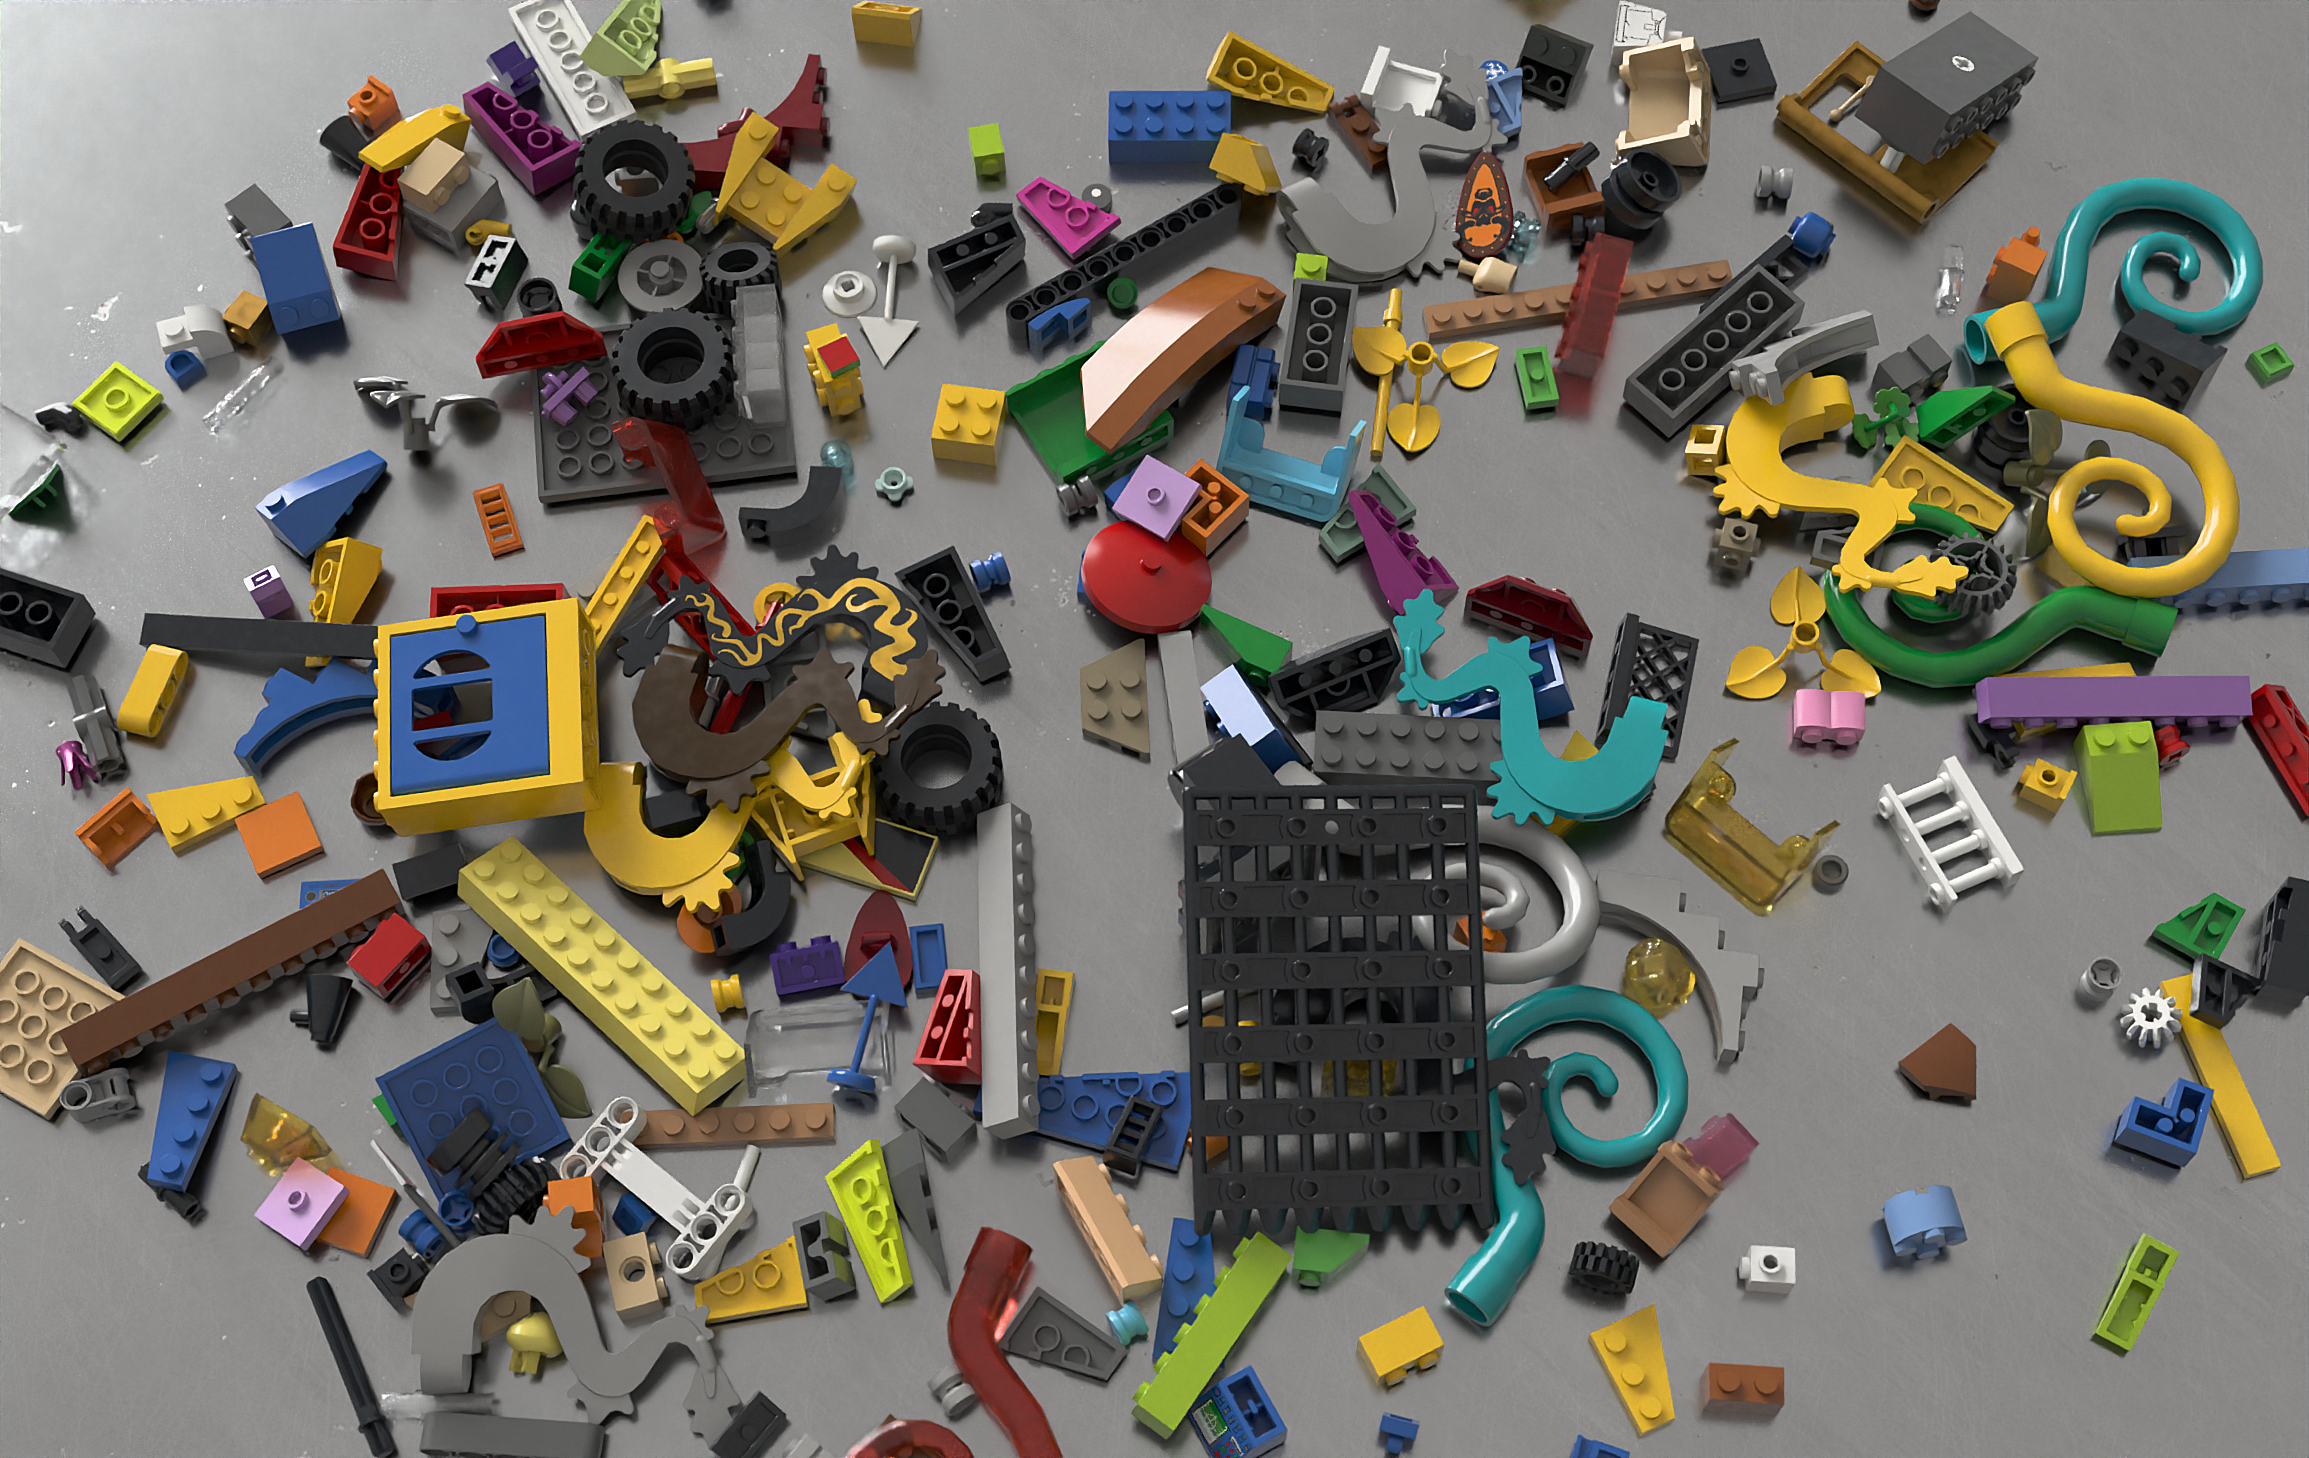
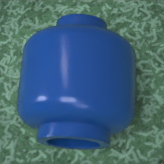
M1808 212L1803 219L1797 216L1787 231L1792 234L1791 239L1795 241L1793 248L1810 258H1815L1819 254L1824 256L1836 237V234L1833 233V224L1814 212Z

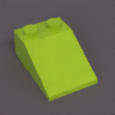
M2151 721L2084 725L2073 744L2093 835L2161 830L2163 824L2158 751Z

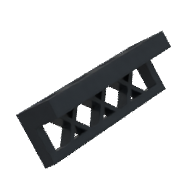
M1786 234L1701 305L1699 315L1757 264H1760L1770 274L1774 273V277L1791 290L1809 274L1810 270L1791 254L1795 241ZM1787 263L1797 273L1793 276H1779L1778 269Z

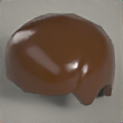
M371 771L356 780L350 798L351 807L356 818L363 823L383 826L387 824L386 820L380 812L376 811L374 806V793L378 792V781L375 778L374 771Z

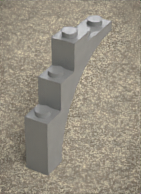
M1862 310L1792 330L1791 338L1763 345V353L1732 361L1733 371L1729 372V378L1733 390H1738V393L1745 398L1758 394L1760 398H1763L1772 406L1785 402L1783 390L1801 375L1838 358L1878 346L1879 341L1873 314Z
M1599 868L1595 884L1601 915L1619 919L1644 930L1664 943L1687 965L1701 985L1713 1012L1718 1034V1061L1733 1063L1737 1052H1743L1745 1043V1031L1740 1030V1019L1746 1018L1748 1000H1752L1757 988L1762 989L1765 969L1759 968L1760 955L1723 950L1725 930H1719L1721 917L1684 912L1686 893L1681 892L1682 880Z

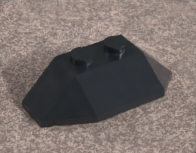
M1385 628L1347 638L1290 661L1267 677L1279 708L1316 724L1317 710L1353 712L1378 702L1395 668L1400 663L1401 656L1391 628Z

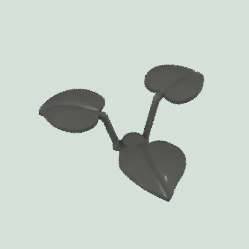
M366 377L352 381L356 391L365 386H386L394 390L370 392V396L386 409L398 403L403 423L404 450L430 449L429 432H435V423L439 411L444 406L479 401L498 409V404L495 401L478 395L457 394L444 396L436 401L430 421L426 423V417H412L409 403L411 399L426 398V395L412 391H400L399 385H407V380L396 377Z

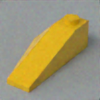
M450 104L426 110L397 123L361 150L358 158L378 171L385 172L411 165L435 138L462 152L464 151L472 119L463 114L458 107Z

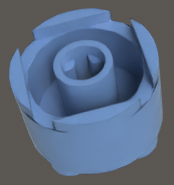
M1945 1185L1927 1186L1929 1193L1918 1195L1916 1190L1912 1189L1885 1201L1882 1210L1896 1256L1917 1253L1919 1259L1930 1258L1939 1254L1938 1248L1958 1245L1967 1241L1965 1227L1951 1187Z

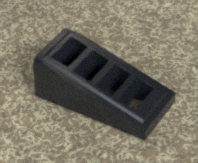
M1131 1095L1104 1148L1103 1164L1112 1169L1135 1176L1150 1145L1164 1107ZM1135 1112L1144 1115L1146 1117H1149L1150 1120L1148 1122L1146 1120L1132 1116V1113ZM1127 1125L1143 1130L1144 1132L1141 1133L1136 1130L1130 1129L1127 1127ZM1121 1139L1137 1143V1146L1121 1141Z

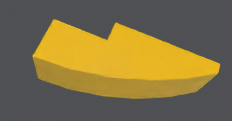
M1042 968L1038 970L1035 1003L1037 1006L1036 1036L1038 1038V1048L1036 1052L1039 1075H1059L1070 1015L1075 973Z

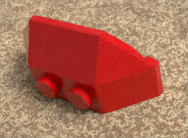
M559 311L500 322L475 358L482 379L608 356L601 332L568 313Z

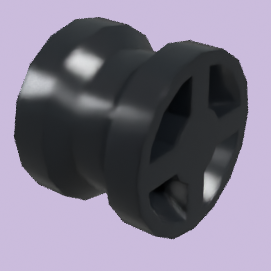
M1306 128L1297 137L1292 148V154L1298 158L1304 157L1309 165L1315 167L1324 158L1329 147V140L1324 137L1318 138L1313 130Z

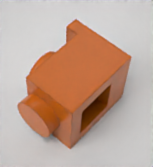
M370 75L367 77L368 82L347 100V104L350 109L348 113L352 120L358 125L364 124L374 131L397 111L399 107L393 90Z

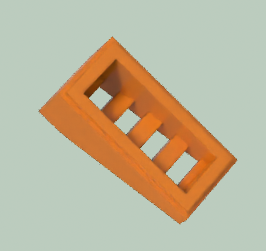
M498 483L473 491V498L492 556L524 547L504 484ZM505 509V512L487 517V514ZM509 521V524L491 529L492 526H496ZM513 533L512 537L505 538L496 542L494 540V538Z

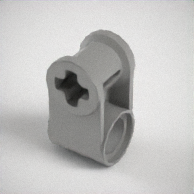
M113 1068L91 1077L72 1081L62 1088L60 1102L68 1114L78 1122H89L110 1114L128 1111L135 1106V1099L129 1094L127 1080L130 1078L129 1072L124 1068ZM87 1097L82 1105L74 1107L75 1102L79 1098Z

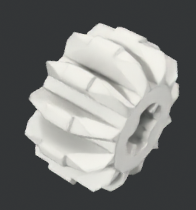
M2145 987L2142 990V998L2132 993L2129 996L2130 1004H2123L2121 1007V1013L2125 1015L2120 1019L2121 1027L2129 1028L2126 1033L2129 1040L2139 1036V1046L2141 1048L2147 1044V1040H2150L2154 1048L2158 1049L2160 1047V1038L2171 1043L2174 1040L2172 1032L2181 1031L2182 1024L2177 1020L2182 1018V1010L2174 1008L2176 1005L2174 996L2163 1000L2164 991L2162 989H2159L2155 996H2150V991ZM2149 1014L2157 1016V1019L2154 1018V1022L2146 1021V1018H2149Z

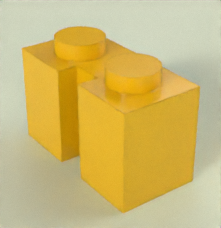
M1422 1306L1359 1337L1357 1349L1377 1386L1385 1382L1390 1386L1405 1379L1408 1376L1406 1370L1415 1365L1416 1367L1420 1366L1421 1369H1426L1440 1360L1439 1355L1442 1354L1445 1344L1425 1307Z

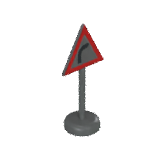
M374 1140L369 1142L404 1187L407 1195L454 1249L465 1242L482 1236L481 1234L473 1235L461 1243L416 1191L418 1187Z

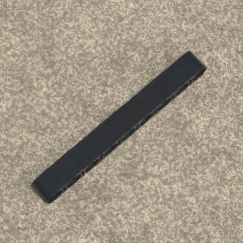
M1231 183L1222 184L1015 298L1007 304L1005 310L1009 335L1015 339L1029 338L1028 323L1045 311L1081 298H1088L1092 303L1107 294L1108 287L1113 280L1120 277H1127L1133 280L1232 225L1242 215V192L1240 188Z

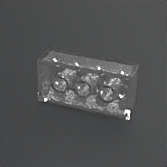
M775 284L736 287L737 300H731L732 317L735 319V327H732L733 344L736 346V354H733L734 372L737 373V381H734L735 399L738 400L739 416L746 418L748 429L786 426L782 317Z

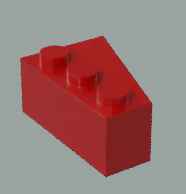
M945 970L912 1063L939 1083L982 1084L980 975L973 970Z

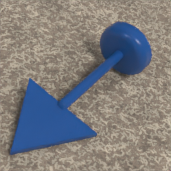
M890 941L840 989L869 997L870 999L851 1069H831L826 1079L831 1084L864 1093L873 1094L875 1092V1080L859 1073L878 1000L908 1008Z

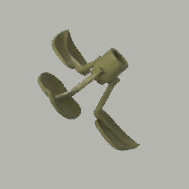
M2042 409L2025 412L2029 424L2031 459L2009 461L2005 466L2003 474L2004 482L2007 486L2021 487V493L2029 494L2036 498L2029 510L2024 557H2033L2053 543L2047 524L2049 499L2031 488L2041 485L2044 476H2062L2068 471L2043 469L2041 467L2047 465L2050 460H2053V452L2060 448L2063 438L2060 418L2054 412ZM2104 440L2092 441L2086 449L2084 461L2096 457H2111L2108 443ZM2103 479L2090 483L2085 487V490L2089 494H2101L2107 489L2111 480Z
M527 977L503 989L493 1000V1013L498 1023L504 1029L516 1031V1036L520 1038L527 1050L530 1052H544L538 1072L560 1117L580 1118L589 1115L592 1110L588 1105L585 1089L578 1076L568 1067L561 1065H552L546 1069L549 1056L555 1050L551 1043L560 1036L562 1027L556 1017L544 1014L542 1003L531 978Z

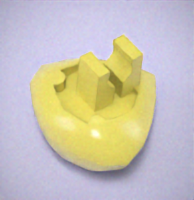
M545 1312L531 1313L519 1318L510 1325L506 1332V1340L509 1346L513 1348L509 1371L536 1374L540 1355L553 1358L564 1351L552 1321Z

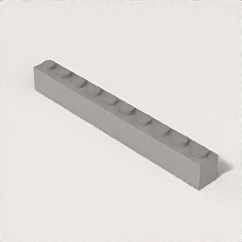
M1011 802L977 814L983 1129L1003 1140L1039 1129L1038 1115L1040 1113L1037 1088L1039 1071L1037 1068L1036 1052L1038 1038L1036 1036L1037 1006L1035 1003L1036 974L1034 971L1036 946L1033 940L1035 914L1032 908L1034 883L1031 872L1033 852L1030 836L1032 821L1029 814Z

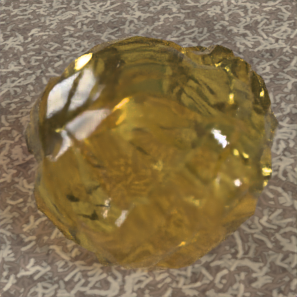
M1660 938L1644 939L1631 948L1626 957L1624 971L1627 986L1632 994L1646 1006L1653 1009L1669 1007L1682 996L1691 994L1694 989L1695 974L1684 959L1682 951Z

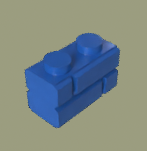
M1246 344L1238 345L1226 398V412L1228 414L1232 399L1245 385L1251 387L1244 415L1262 419L1264 418L1266 407L1272 408L1275 389H1270L1272 381H1278L1281 363L1275 362L1276 351L1274 349L1256 348Z

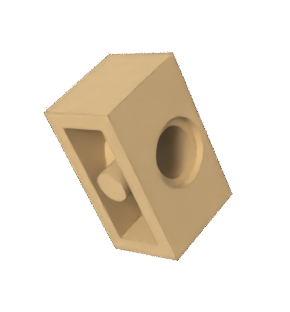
M645 1232L602 1243L615 1310L621 1321L664 1310L662 1298L668 1297V1292L663 1275L657 1277L655 1264L660 1263L661 1260L656 1241L650 1243ZM634 1270H645V1275L641 1280L637 1282L628 1281L629 1275Z

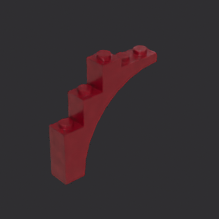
M808 54L803 73L791 93L777 108L764 117V119L779 128L776 143L764 159L779 169H782L784 157L788 158L790 145L822 147L824 135L829 136L830 117H825L823 93L820 92L821 86H826L827 68L822 67L821 55ZM738 132L717 139L699 142H677V144L683 143L689 151L688 157L693 159L695 166L694 188L722 189Z

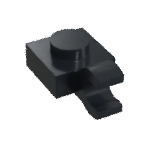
M1978 713L1972 714L1968 723L1984 749L1994 746L1997 761L2002 768L2015 764L2016 761L2013 757L2020 755V751L2011 740L2017 732L2013 724L2009 728L1993 729L1991 724L1978 723Z

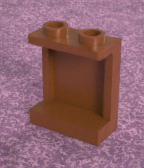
M1583 142L1567 143L1558 148L1545 151L1539 150L1525 156L1522 174L1546 232L1571 226L1573 214L1583 215L1585 218H1592L1594 215L1605 217L1607 205L1602 196V191H1597L1587 166L1579 172L1580 176L1578 178L1574 176L1558 189L1555 194L1547 188L1542 180L1544 176H1547L1563 162L1562 159L1564 157L1569 158L1584 145Z

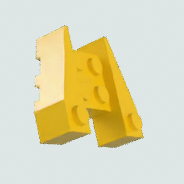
M753 111L736 135L715 210L713 224L717 226L727 213L774 244L772 251H775L777 259H779L804 238L807 239L818 228L838 216L852 196L857 179L832 163L813 190L764 159L776 143L779 128Z
M833 736L827 739L837 766L810 775L809 778L815 787L824 788L833 784L845 768ZM872 760L861 771L854 788H856L858 795L849 802L852 816L847 819L833 814L829 820L823 821L819 816V812L805 809L778 787L774 788L773 785L766 786L759 793L749 820L766 840L769 839L770 846L799 881L805 880L798 857L861 835L869 856L874 855L876 782Z

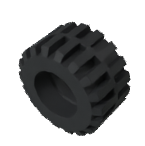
M750 241L731 242L711 250L701 260L702 263L699 265L705 302L710 310H714L719 315L725 314L726 317L738 316V318L757 315L761 311L765 312L770 309V306L775 305L782 296L783 289L777 255L769 246H763L759 242L751 243Z

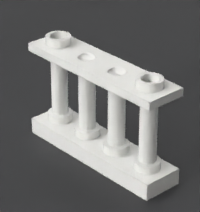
M1956 756L1943 760L1936 774V780L1898 796L1890 783L1883 786L1877 798V806L1881 815L1885 819H1889L1927 883L1932 901L1936 905H1940L1944 914L1950 912L1958 899L1956 893L1993 877L1999 879L2004 888L2016 884L2025 870ZM1940 792L1948 794L1954 804L1953 808L1914 824L1905 810V807ZM1955 821L1965 822L1971 832V836L1934 852H1930L1921 837ZM1976 848L1982 850L1988 860V865L1951 881L1947 880L1939 867V864Z

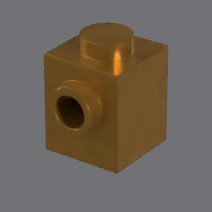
M245 290L240 293L233 304L227 307L222 317L228 329V335L239 343L247 342L256 347L274 324L267 300Z

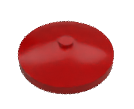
M1129 520L1109 525L1096 534L1087 547L1081 566L1082 583L1093 605L1114 623L1141 633H1168L1189 625L1201 614V607L1207 603L1211 592L1212 576L1205 556L1180 531L1175 530L1168 542Z

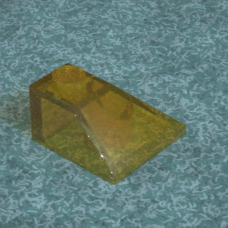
M258 1093L252 1098L240 1140L248 1148L246 1155L262 1166L269 1162L277 1168L292 1165L297 1157L308 1161L328 1156L332 1151L331 1147L313 1125Z

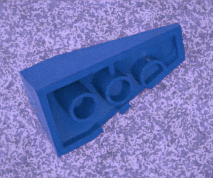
M1553 638L1530 644V659L1543 666L1541 674L1530 678L1533 686L1537 720H1544L1575 710L1569 685ZM1491 689L1479 691L1447 704H1432L1435 717L1500 720L1499 695Z

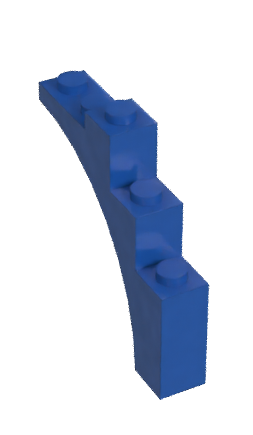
M332 658L329 664L318 672L314 684L280 668L275 676L267 680L261 693L268 704L267 707L259 711L255 718V723L236 743L233 753L240 765L253 772L271 751L290 736L306 727L339 714L374 710V700L378 699V689L374 683V670L378 669V661L372 660L365 675ZM422 669L416 679L435 677L437 675ZM453 687L415 692L414 714L425 718L448 711L457 699Z

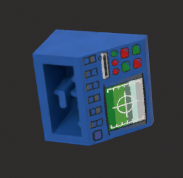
M1251 1365L1215 1384L1197 1399L1187 1411L1211 1458H1255L1287 1439V1428Z

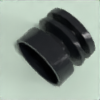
M478 1105L471 1110L425 1160L441 1177L447 1175L455 1168L461 1171L453 1185V1188L456 1190L468 1179L471 1180L474 1184L464 1195V1198L470 1203L476 1197L483 1194L486 1189H489L493 1181L499 1179L503 1172H507L512 1167L517 1153L523 1147L515 1140L503 1151L499 1146L509 1135L506 1130L491 1140L487 1133L495 1120Z

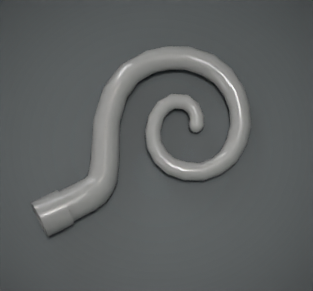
M1296 761L1284 764L1274 774L1281 785H1327L1323 780ZM1303 799V809H1324V799ZM1338 799V809H1355L1343 799ZM1443 804V808H1463V805ZM1477 805L1479 843H1487L1515 850L1539 864L1553 879L1561 892L1565 910L1562 927L1552 939L1541 946L1522 953L1483 951L1485 983L1494 985L1527 984L1551 977L1574 965L1594 941L1601 919L1596 884L1580 857L1567 843L1529 817L1525 824L1519 827L1515 824V817L1513 815L1495 820L1491 816L1494 806ZM1334 821L1326 823L1325 828L1328 833L1335 834L1338 831V826ZM1395 845L1374 846L1375 856L1396 853ZM1409 845L1410 850L1430 847V845ZM1339 846L1340 853L1361 856L1360 846ZM1466 863L1446 866V879H1466ZM1480 863L1481 886L1495 889L1503 894L1507 901L1503 907L1492 908L1486 911L1483 923L1488 929L1494 931L1510 928L1525 917L1530 898L1518 877L1502 867ZM1431 874L1424 879H1431ZM1412 916V927L1423 948L1427 951L1434 950L1433 916ZM1448 934V950H1469L1468 946L1458 942Z

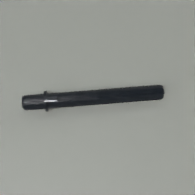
M322 1276L316 1277L307 1283L306 1288L359 1420L358 1431L365 1435L372 1455L377 1458H383L394 1450L393 1443L385 1426L387 1418L380 1413L327 1279Z

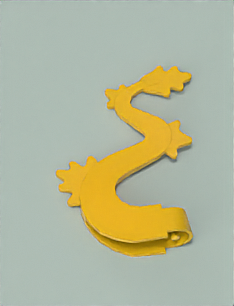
M1811 372L1805 373L1783 390L1785 402L1773 406L1763 398H1760L1758 394L1747 397L1734 413L1728 427L1726 437L1727 465L1715 468V475L1726 481V483L1713 489V496L1724 499L1719 505V513L1721 515L1740 511L1741 517L1747 520L1759 508L1768 517L1775 518L1778 515L1779 509L1782 508L1805 512L1849 513L1857 516L1859 522L1842 548L1840 564L1832 567V574L1841 578L1839 583V591L1841 593H1847L1857 587L1863 592H1869L1871 587L1894 589L1903 594L1916 595L1933 600L1936 597V590L1953 593L1956 590V582L1968 577L1967 567L1952 565L1948 557L1945 556L1930 563L1926 556L1920 555L1910 563L1899 567L1893 573L1871 568L1864 561L1866 556L1891 535L1896 524H1913L1916 517L1910 512L1908 507L1917 498L1918 492L1916 489L1892 488L1885 478H1880L1872 488L1862 484L1804 476L1792 471L1782 461L1780 454L1786 448L1797 443L1823 439L1824 432L1840 429L1849 424L1854 418L1853 402L1847 381L1843 377L1829 375L1813 378Z
M862 699L858 702L862 720L872 723L883 719L880 713L872 712L868 700ZM842 732L835 733L833 739L839 748L840 757L845 768L833 784L824 788L815 787L798 760L788 751L792 741V737L789 736L781 747L766 761L771 768V774L752 780L758 793L756 797H743L740 810L736 814H732L726 804L720 803L715 809H711L706 820L696 831L682 838H664L649 831L642 806L643 791L646 790L647 778L643 777L644 765L640 761L600 763L601 809L585 811L583 832L593 855L616 884L642 895L663 894L662 902L668 908L681 898H685L686 908L690 913L694 914L697 912L701 904H705L712 911L718 912L721 909L720 894L723 891L731 892L734 889V884L725 876V873L741 864L739 856L732 852L743 834L761 790L766 786L774 785L805 809L819 812V816L823 821L829 820L833 814L847 819L852 816L849 802L858 795L856 788H854L861 771L871 762L875 752L869 751L866 755H860L857 750L858 745L848 740Z

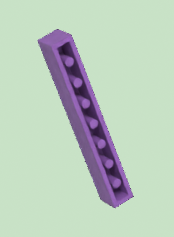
M2249 676L1987 677L1976 684L1978 723L1991 724L1993 729L2012 727V723H2023L2024 728L2033 729L2044 727V723H2056L2057 728L2076 727L2077 723L2099 725L2142 721L2154 722V727L2159 728L2175 725V722H2187V727L2207 726L2208 722H2219L2220 727H2233L2240 725L2241 720L2253 715Z

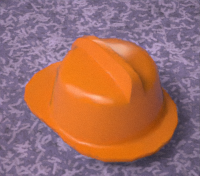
M735 884L731 892L723 891L720 894L721 909L718 912H714L707 905L701 904L697 912L693 914L686 908V902L684 903L679 913L677 926L681 939L690 949L700 953H712L715 951L709 923L724 915L740 913L742 909L741 894Z

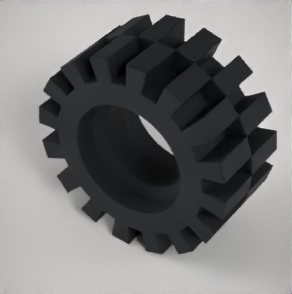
M1588 1241L1587 1243L1580 1242L1575 1246L1569 1275L1572 1279H1576L1577 1283L1586 1284L1585 1287L1596 1288L1599 1292L1608 1291L1609 1294L1614 1295L1616 1292L1620 1295H1625V1293L1630 1294L1634 1289L1640 1261L1636 1259V1256L1628 1255V1251L1624 1249L1617 1250L1618 1247L1613 1245L1608 1247L1605 1243L1601 1242L1598 1245L1593 1241Z

